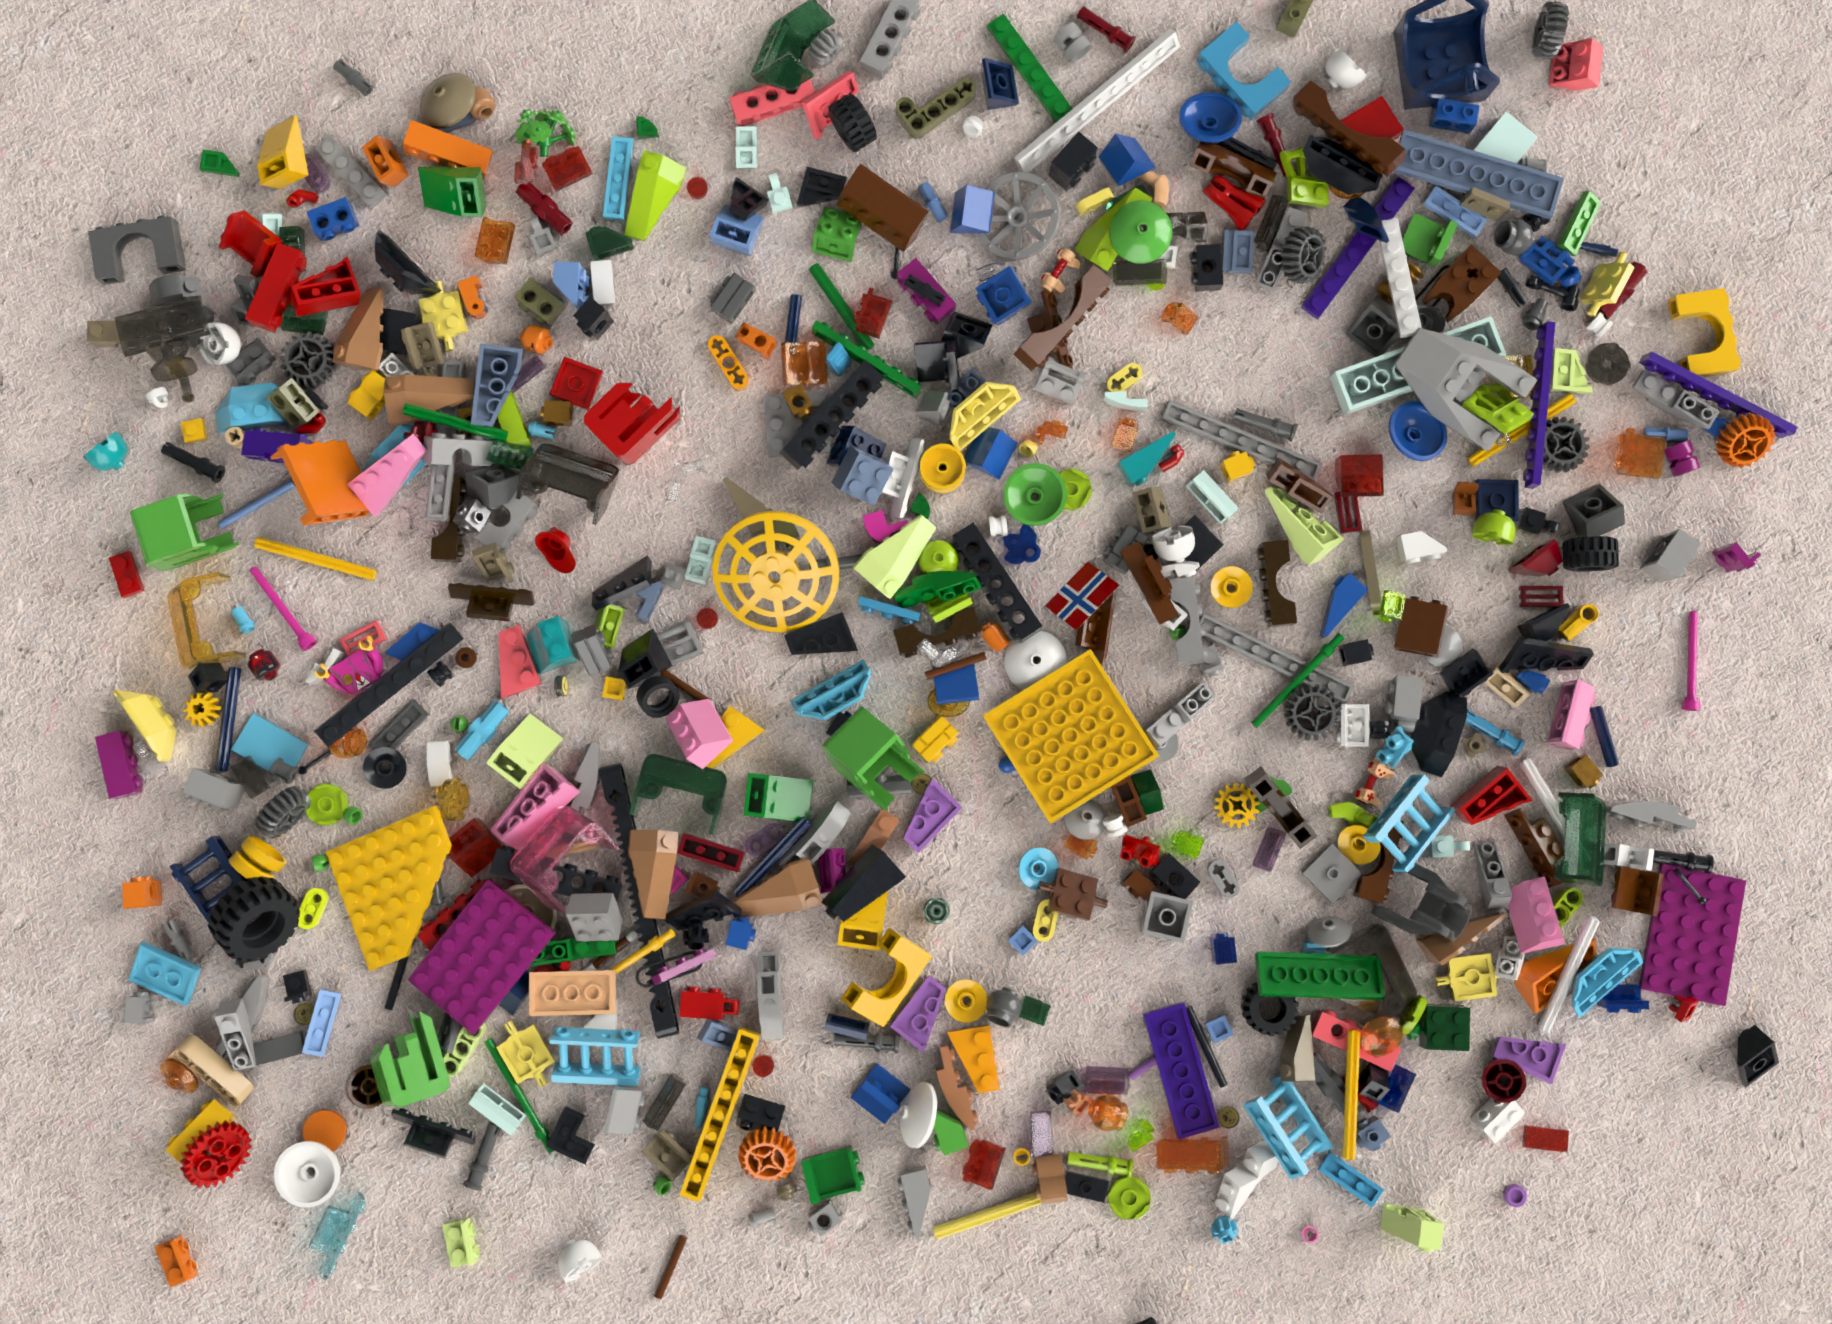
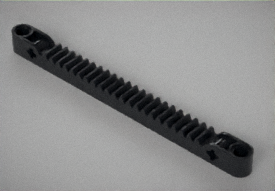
M621 763L600 767V778L606 802L616 809L611 813L612 816H617L613 824L619 825L615 832L621 833L616 840L623 842V844L618 846V849L625 851L620 855V857L626 858L622 866H628L624 874L630 875L625 882L632 884V886L627 888V891L634 893L629 897V899L635 900L631 908H637L633 916L639 917L634 924L641 926V928L636 930V933L643 935L638 941L644 942L643 946H645L653 937H659L656 919L643 918L636 878L633 876V865L628 854L629 831L637 829L624 769ZM615 791L622 794V797L618 798L619 801L612 798V795L616 794ZM662 947L642 957L648 959V962L643 964V966L664 960ZM662 963L649 967L650 970L645 975L651 977L657 975L656 970L666 966V964ZM652 979L648 980L647 984L652 983ZM666 981L654 985L649 989V992L655 993V997L650 1003V1011L656 1037L661 1039L678 1035L679 1025L670 983ZM660 1000L662 1001V1003L667 1004V1006L664 1007L663 1010L661 1007H657V1004L660 1002Z

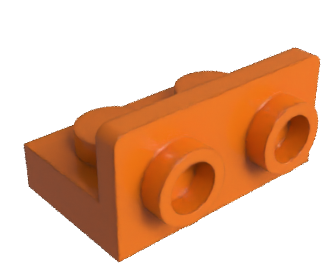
M182 1235L154 1247L170 1288L197 1276V1265L191 1259L188 1252L189 1245Z

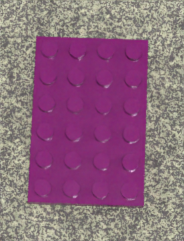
M1660 864L1658 873L1664 874L1658 915H1651L1638 988L1673 996L1680 995L1684 998L1692 996L1702 1002L1726 1006L1747 880L1713 873L1706 874L1704 871L1694 869L1688 871L1684 867ZM1676 868H1678L1683 873V876L1694 887V889L1699 893V895L1706 898V903L1704 905H1700L1697 902V898L1695 897V895L1684 884V882L1674 874L1673 871Z
M488 879L407 981L474 1035L556 932L492 879Z

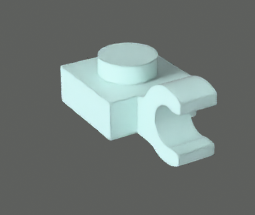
M777 173L770 174L769 179L772 190L768 191L767 195L773 214L792 209L787 186L781 188Z
M1435 836L1430 842L1432 858L1454 857V851L1470 850V842H1453V836Z

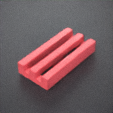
M376 620L339 639L347 657L361 648L359 647L350 652V649L359 645V640L349 645L346 642L373 628H376V631L368 635L372 638L377 635L380 637L372 641V646L388 640L383 633V629L380 627L379 621ZM368 635L360 638L363 643L367 641Z

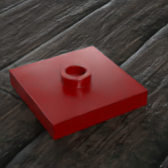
M564 356L549 396L589 410L604 372Z

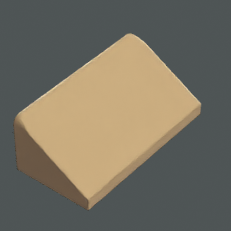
M1497 663L1491 669L1494 674L1484 683L1516 708L1530 694V689L1516 679L1512 673H1501L1499 669L1500 664Z

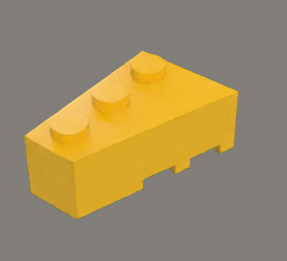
M729 706L721 719L733 741L705 767L713 771L766 730Z
M214 1099L212 1102L208 1100L200 1108L201 1113L196 1118L192 1117L183 1126L185 1130L179 1136L177 1134L174 1135L167 1142L168 1147L165 1150L179 1163L180 1160L184 1159L182 1152L189 1150L186 1144L194 1142L192 1137L198 1138L200 1136L199 1130L205 1132L207 1131V1125L214 1128L217 1121L222 1125L225 1120L231 1123L236 1119L217 1100Z

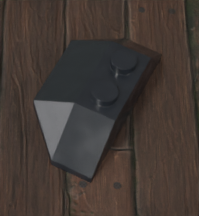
M1312 135L1308 137L1303 153L1312 176L1347 195L1376 191L1378 189L1383 174L1377 173L1366 161L1362 162L1355 153L1344 149L1341 144L1330 138L1314 137Z
M381 230L376 232L375 261L381 266L380 272L387 278L391 277L394 280L393 285L399 291L403 292L405 290L411 295L435 294L442 291L387 234Z
M1446 691L1421 705L1419 720L1415 724L1411 737L1414 741L1412 743V751L1421 771L1438 777L1444 775L1455 756L1467 718L1466 697L1460 698Z

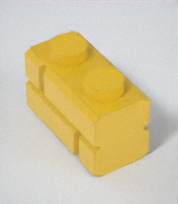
M940 715L911 746L928 763L931 760L935 763L943 755L941 750L946 746L952 747L959 740L956 737L959 733Z

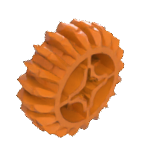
M1749 412L1746 416L1740 414L1738 419L1732 417L1730 424L1725 423L1726 428L1720 430L1721 435L1716 437L1717 443L1715 446L1717 454L1725 463L1733 467L1743 468L1744 465L1750 467L1752 462L1758 463L1759 458H1765V453L1771 451L1769 446L1775 444L1773 440L1776 437L1775 429L1768 419L1757 413L1754 415Z
M765 1126L763 1131L756 1128L754 1133L749 1131L747 1137L742 1139L738 1150L741 1169H745L746 1175L752 1174V1180L758 1177L760 1182L764 1179H767L769 1183L772 1179L778 1182L780 1177L786 1178L796 1163L797 1151L794 1148V1141H790L789 1135L783 1136L782 1130L775 1132L774 1127L772 1130H767Z

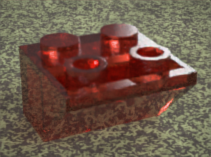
M1383 454L1340 455L1335 459V477L1341 497L1384 496Z
M473 818L449 838L452 847L448 855L455 864L473 878L493 861L497 847L502 848V845L480 818Z

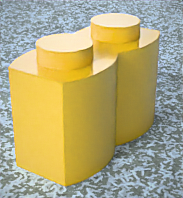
M374 370L363 376L362 384L358 389H354L349 394L347 402L370 421L378 415L385 404V378Z

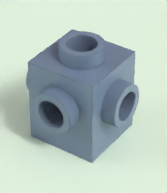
M1374 1115L1369 1119L1364 1118L1357 1123L1356 1142L1360 1148L1365 1147L1369 1151H1376L1384 1145V1141L1391 1137L1380 1119Z

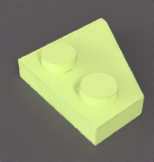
M1553 349L1550 391L1591 394L1593 392L1592 387L1588 385L1584 376L1586 373L1579 362L1580 359L1576 350Z

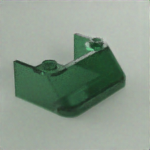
M807 0L785 14L770 27L750 76L756 82L787 91L796 90L802 83L811 79L814 75L801 62L805 49L811 47L815 37L821 31L834 24L836 20L816 0Z
M658 754L648 755L643 761L629 814L637 818L642 798L649 800L658 798L662 793L663 786L704 796L702 801L703 810L713 816L708 834L710 837L715 838L724 806L727 787L726 775L717 769L709 767L702 769L693 763Z
M1559 792L1558 797L1563 800L1559 803V813L1563 814L1564 819H1566L1564 861H1561L1560 865L1556 866L1554 878L1564 883L1602 887L1604 877L1606 803L1595 793Z

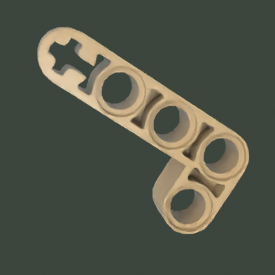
M188 1035L167 1057L168 1063L177 1070H182L185 1067L189 1068L231 1105L240 1106L254 1089L249 1080L237 1070H234L228 1062L195 1035Z

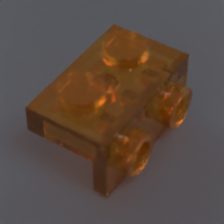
M483 217L475 257L487 264L507 265L515 224L512 222L493 221L488 217Z

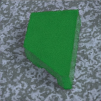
M203 149L199 168L202 172L240 177L239 172L223 152Z

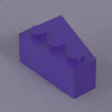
M253 428V431L245 430L241 455L248 459L284 463L283 459L271 460L270 457L277 452L279 446L284 444L293 446L302 442L311 444L313 442L303 434H290L281 431L266 432L264 429Z

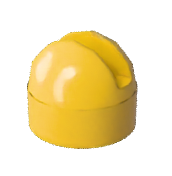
M1024 1148L1017 1149L1013 1154L1014 1162L1019 1166L1027 1165L1030 1161L1029 1151ZM1027 1154L1026 1159L1017 1161L1016 1157Z

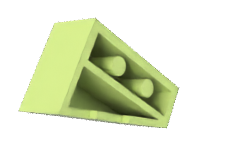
M1383 1203L1381 1230L1419 1247V1250L1432 1253L1433 1249H1441L1444 1223L1427 1210Z

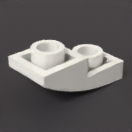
M611 259L590 261L594 300L598 304L615 303Z
M393 353L379 365V370L386 377L405 374L414 375Z
M1193 561L1171 562L1161 565V573L1166 578L1173 575V570H1175L1178 577L1184 575L1187 578L1196 574V569L1200 565L1198 562Z
M333 648L332 651L326 654L324 662L327 672H330L329 669L344 659L346 656L345 652ZM315 663L314 666L309 668L306 675L308 677L306 682L313 685L323 681V678L315 676L314 669L318 673L324 671L320 664Z
M449 740L427 742V769L430 787L450 786L453 783L450 769L452 756Z
M1504 937L1501 955H1498L1494 976L1512 980L1518 979L1525 953L1521 954L1517 938Z

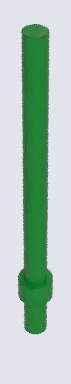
M1337 633L1328 644L1325 643L1319 649L1320 652L1254 718L1251 724L1255 728H1258L1326 657L1329 658L1334 653V649L1344 640L1343 635Z
M488 1039L484 1042L535 1129V1136L538 1140H541L548 1154H550L554 1150L546 1147L550 1138L548 1136L549 1131L546 1126L543 1127L521 1087L516 1083L497 1050L493 1039Z

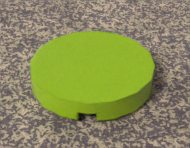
M1074 468L1059 472L1067 491L1066 503L1063 509L1068 511L1080 509L1089 501L1092 493V486L1088 476Z
M323 783L312 788L309 794H307L311 800L310 808L306 810V815L309 819L318 825L330 826L342 820L349 803L345 792L334 784Z
M1417 995L1409 1003V1009L1403 1012L1397 1025L1398 1031L1404 1035L1409 1034L1415 1027L1425 1010L1427 999L1421 995Z
M1121 1176L1109 1187V1206L1122 1219H1138L1150 1207V1190L1145 1182L1136 1176H1131V1178Z

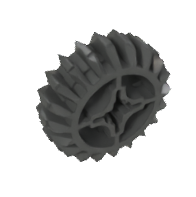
M1549 1L1542 7L1533 33L1531 48H1533L1532 53L1534 57L1546 60L1553 59L1558 54L1564 41L1569 20V11L1566 4L1558 1Z
M1309 226L1294 228L1293 231L1289 232V237L1285 238L1286 243L1282 245L1283 252L1281 253L1282 260L1280 263L1283 264L1282 271H1285L1284 276L1288 277L1289 281L1298 284L1312 282L1318 277V273L1322 272L1321 267L1325 265L1323 261L1326 257L1325 250L1327 248L1324 247L1325 240L1322 239L1323 234L1319 233L1318 229L1310 228Z
M299 332L298 339L292 336V343L285 342L288 348L281 349L285 356L279 357L284 362L280 365L285 370L283 374L289 377V379L293 378L299 387L304 385L306 388H310L313 385L316 388L319 386V381L322 384H326L324 378L328 377L331 379L330 371H336V368L332 366L336 364L332 362L334 356L332 349L334 345L328 343L329 340L326 337L321 338L319 333L313 335L312 332H307L305 336V334ZM309 346H319L322 352H312ZM295 368H305L309 375L298 374Z
M1564 416L1560 420L1558 417L1552 418V421L1547 420L1543 466L1548 464L1547 471L1555 469L1556 473L1562 470L1566 473L1570 469L1574 470L1578 465L1584 463L1583 458L1588 456L1585 450L1590 449V445L1585 444V442L1589 441L1590 438L1583 435L1587 430L1581 431L1579 429L1581 423L1574 425V419H1570L1567 422V418ZM1558 429L1563 430L1567 433L1565 435H1560L1559 433H1554L1552 430ZM1562 440H1564V441L1562 442L1563 446H1561V447H1563V448L1558 449V448L1560 447V446H1559V444H1560L1559 442H1561ZM1547 442L1550 445V450L1547 448ZM1561 454L1564 457L1567 456L1570 460H1560L1555 458V456Z
M1310 684L1306 686L1307 691L1302 686L1298 687L1300 694L1298 695L1293 691L1292 695L1295 699H1286V701L1291 703V706H1284L1285 710L1290 711V713L1284 714V718H1291V720L1286 722V725L1288 727L1294 725L1291 732L1296 733L1299 730L1297 735L1299 738H1302L1306 733L1305 739L1307 741H1310L1311 735H1313L1315 741L1319 740L1318 734H1321L1324 739L1327 738L1325 731L1333 734L1334 731L1330 727L1332 725L1335 727L1339 726L1334 721L1335 719H1341V715L1335 713L1341 711L1342 708L1334 706L1340 702L1339 699L1331 700L1335 693L1331 691L1326 695L1328 688L1323 687L1320 691L1319 684H1315L1314 690H1312ZM1314 696L1324 698L1329 707H1318ZM1307 697L1305 708L1296 711L1298 704ZM1312 706L1317 711V713H1314L1313 719L1311 715H1307L1308 712H1311ZM1329 713L1326 722L1318 727L1319 719ZM1296 718H1308L1311 729L1300 726Z
M296 786L281 790L279 794L274 795L263 806V809L259 811L255 825L268 838L273 839L286 834L288 830L298 824L299 820L303 819L306 810L310 808V797L303 789Z

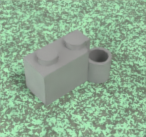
M1397 675L1389 682L1388 693H1390V701L1387 702L1386 713L1391 715V719H1395L1394 729L1401 726L1404 732L1412 733L1414 731L1415 723L1419 720L1421 678Z

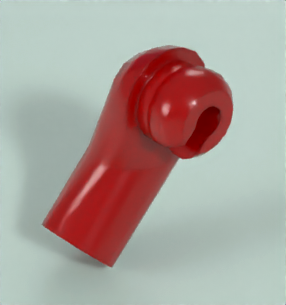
M298 189L288 196L286 202L291 208L299 207L306 201L317 204L319 194Z
M317 413L309 424H303L298 427L296 432L297 434H317L325 426L326 419L323 414Z
M1179 444L1170 448L1172 456L1159 463V467L1163 472L1176 466L1184 456V449H1181Z

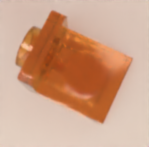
M1124 417V419L1119 418L1111 446L1131 452L1139 430V424L1134 419Z

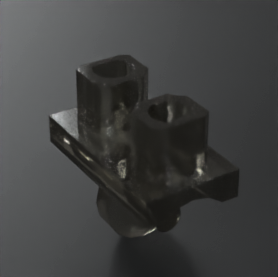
M247 756L239 763L231 766L232 771L250 799H254L271 788L251 756Z

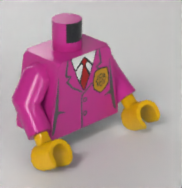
M368 635V644H364L360 639L359 647L361 649L329 669L330 672H327L326 665L321 663L320 667L324 671L318 673L314 669V674L317 678H323L335 690L346 695L352 694L357 696L381 677L383 673V658L377 648L372 646L373 639Z

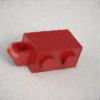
M687 986V989L681 991L679 1017L723 1020L724 1014L739 1015L740 999L726 998V992H721V988L709 987L708 991L700 990V986ZM725 1002L731 1003L730 1010H725Z

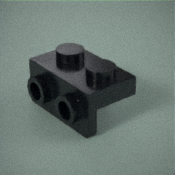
M1471 649L1440 672L1449 691L1460 698L1470 694L1474 688L1486 682L1494 674L1490 668L1485 666L1478 651L1475 649Z
M744 1094L736 1125L745 1131H755L756 1128L763 1131V1128L766 1126L767 1130H772L774 1127L775 1132H778L785 1106Z

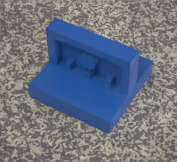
M876 1063L853 1093L851 1099L885 1124L891 1115L898 1111L901 1102L911 1088L880 1064Z

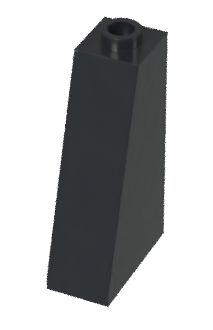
M871 845L821 903L827 908L825 912L832 919L837 917L845 922L904 880L906 876L884 851Z

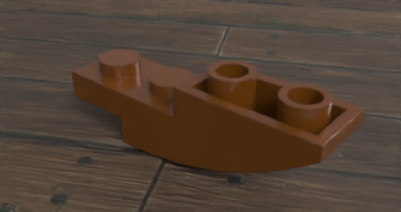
M1130 776L1110 787L1127 827L1147 820Z

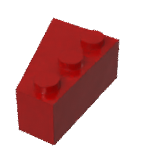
M1497 765L1449 806L1455 809V814L1462 822L1474 825L1494 817L1500 812L1514 809L1515 806L1533 800L1508 768Z

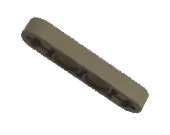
M1370 530L1359 531L1371 611H1381L1382 603Z

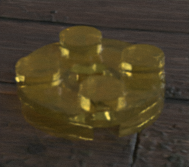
M449 778L437 787L436 793L439 797L440 805L439 813L442 819L460 821L466 816L463 813L465 808H469L470 796L466 784H461L460 781L462 780L460 778Z

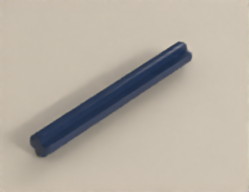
M238 667L228 668L227 677L229 680L226 682L215 765L217 771H228L241 676V668Z
M801 817L733 890L736 897L755 886L812 825L808 818Z

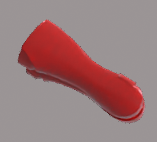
M1215 174L1210 180L1212 185L1207 184L1202 192L1229 215L1238 230L1244 231L1252 221L1253 216L1255 217L1262 209L1266 200L1245 192L1223 176Z

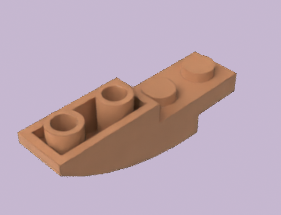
M948 1043L939 1045L944 1066L936 1068V1073L944 1096L959 1119L970 1130H976L974 1123H978L976 1110L971 1111L970 1102L974 1101L971 1088L966 1089V1084L957 1085L960 1082L958 1069L953 1070L952 1061H956L953 1048L949 1049Z

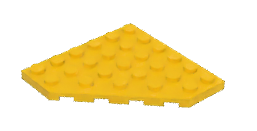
M432 806L325 852L369 972L410 956L413 940L418 935L425 909H428L433 896L432 891L435 883L439 880L442 873L445 857L449 854L452 847L437 806Z

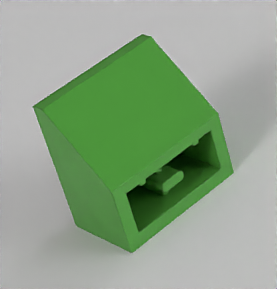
M937 1108L935 1123L932 1129H935L936 1132L933 1136L937 1150H942L945 1156L967 1148L968 1141L961 1120Z

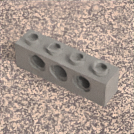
M891 0L860 60L861 70L880 79H883L885 73H890L893 66L892 60L894 56L899 55L902 49L901 42L903 38H908L911 31L910 25L913 20H917L920 14L919 0ZM902 15L905 19L897 20L896 17ZM894 33L896 37L888 38L886 35ZM879 51H885L887 54L885 56H879L877 53Z

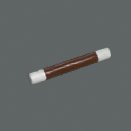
M635 929L616 943L617 953L639 936ZM616 954L600 956L583 970L595 971Z

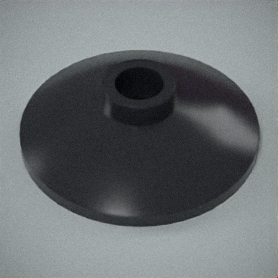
M378 747L372 750L366 756L363 763V772L368 782L382 789L397 786L404 779L407 771L405 758L399 751L391 747ZM383 763H388L390 765V769H384L382 766Z

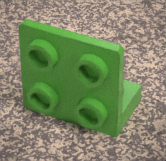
M824 207L814 232L812 252L852 262L856 240L862 223L847 212Z
M1415 213L1402 238L1405 254L1435 267L1442 260L1458 223L1450 220L1444 226Z

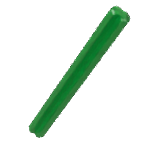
M813 264L809 268L811 275L860 345L864 346L867 351L871 350L875 346L873 340L820 264Z
M407 403L403 406L402 413L407 416L506 442L508 437L506 430L471 425L469 420Z

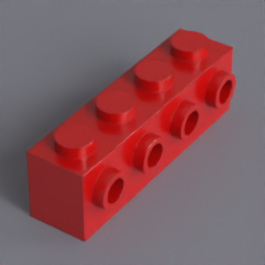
M277 243L245 316V319L251 325L273 333L276 332L277 327L281 326L283 313L291 302V286L299 282V276L307 265V258L301 250Z

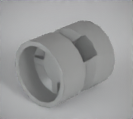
M1075 22L1066 25L1054 38L1060 49H1065V55L1071 63L1079 61L1092 48V44L1085 35L1081 36L1082 31Z

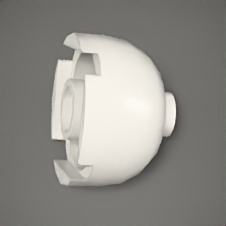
M1338 48L1327 60L1325 66L1326 73L1329 76L1327 81L1335 89L1338 86L1343 89H1352L1367 77L1365 72L1360 67L1358 68L1355 62Z
M214 322L207 323L202 328L200 339H203L204 346H200V349L208 363L222 365L230 363L238 357L241 349V339L232 326Z
M1178 526V530L1172 531L1170 527L1155 533L1152 542L1155 552L1160 558L1172 561V563H1181L1194 550L1195 537L1192 527Z
M572 1239L563 1245L564 1249L559 1254L557 1267L564 1281L571 1282L580 1278V1273L585 1270L588 1273L602 1260V1256L596 1246L590 1241H575Z

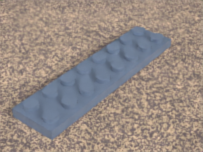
M1408 130L1402 131L1398 144L1405 148V160L1393 172L1465 194L1472 187H1475L1511 202V208L1547 219L1553 217L1563 184V177Z

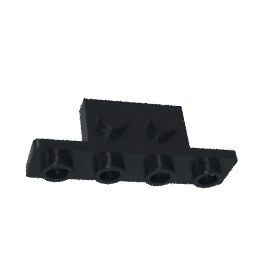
M403 1108L399 1110L393 1109L391 1112L393 1119L411 1125L404 1141V1146L446 1159L453 1139L472 1145L475 1144V1135L468 1129L461 1128L457 1130L452 1128V1125L449 1123L440 1122L439 1124L433 1122L430 1117L425 1115L417 1117L411 1115L410 1111Z

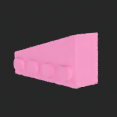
M412 434L349 482L348 486L371 514L376 517L390 505L391 500L397 495L399 489L409 478L410 473L418 465L427 450L416 436Z
M543 762L494 824L491 831L499 840L518 850L578 795L580 791L560 772Z

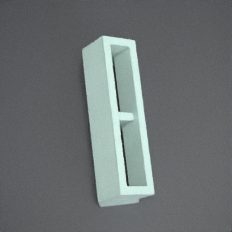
M1204 470L1186 485L1188 490L1220 524L1239 509Z
M484 1083L468 1103L510 1136L515 1133L526 1117V1114Z

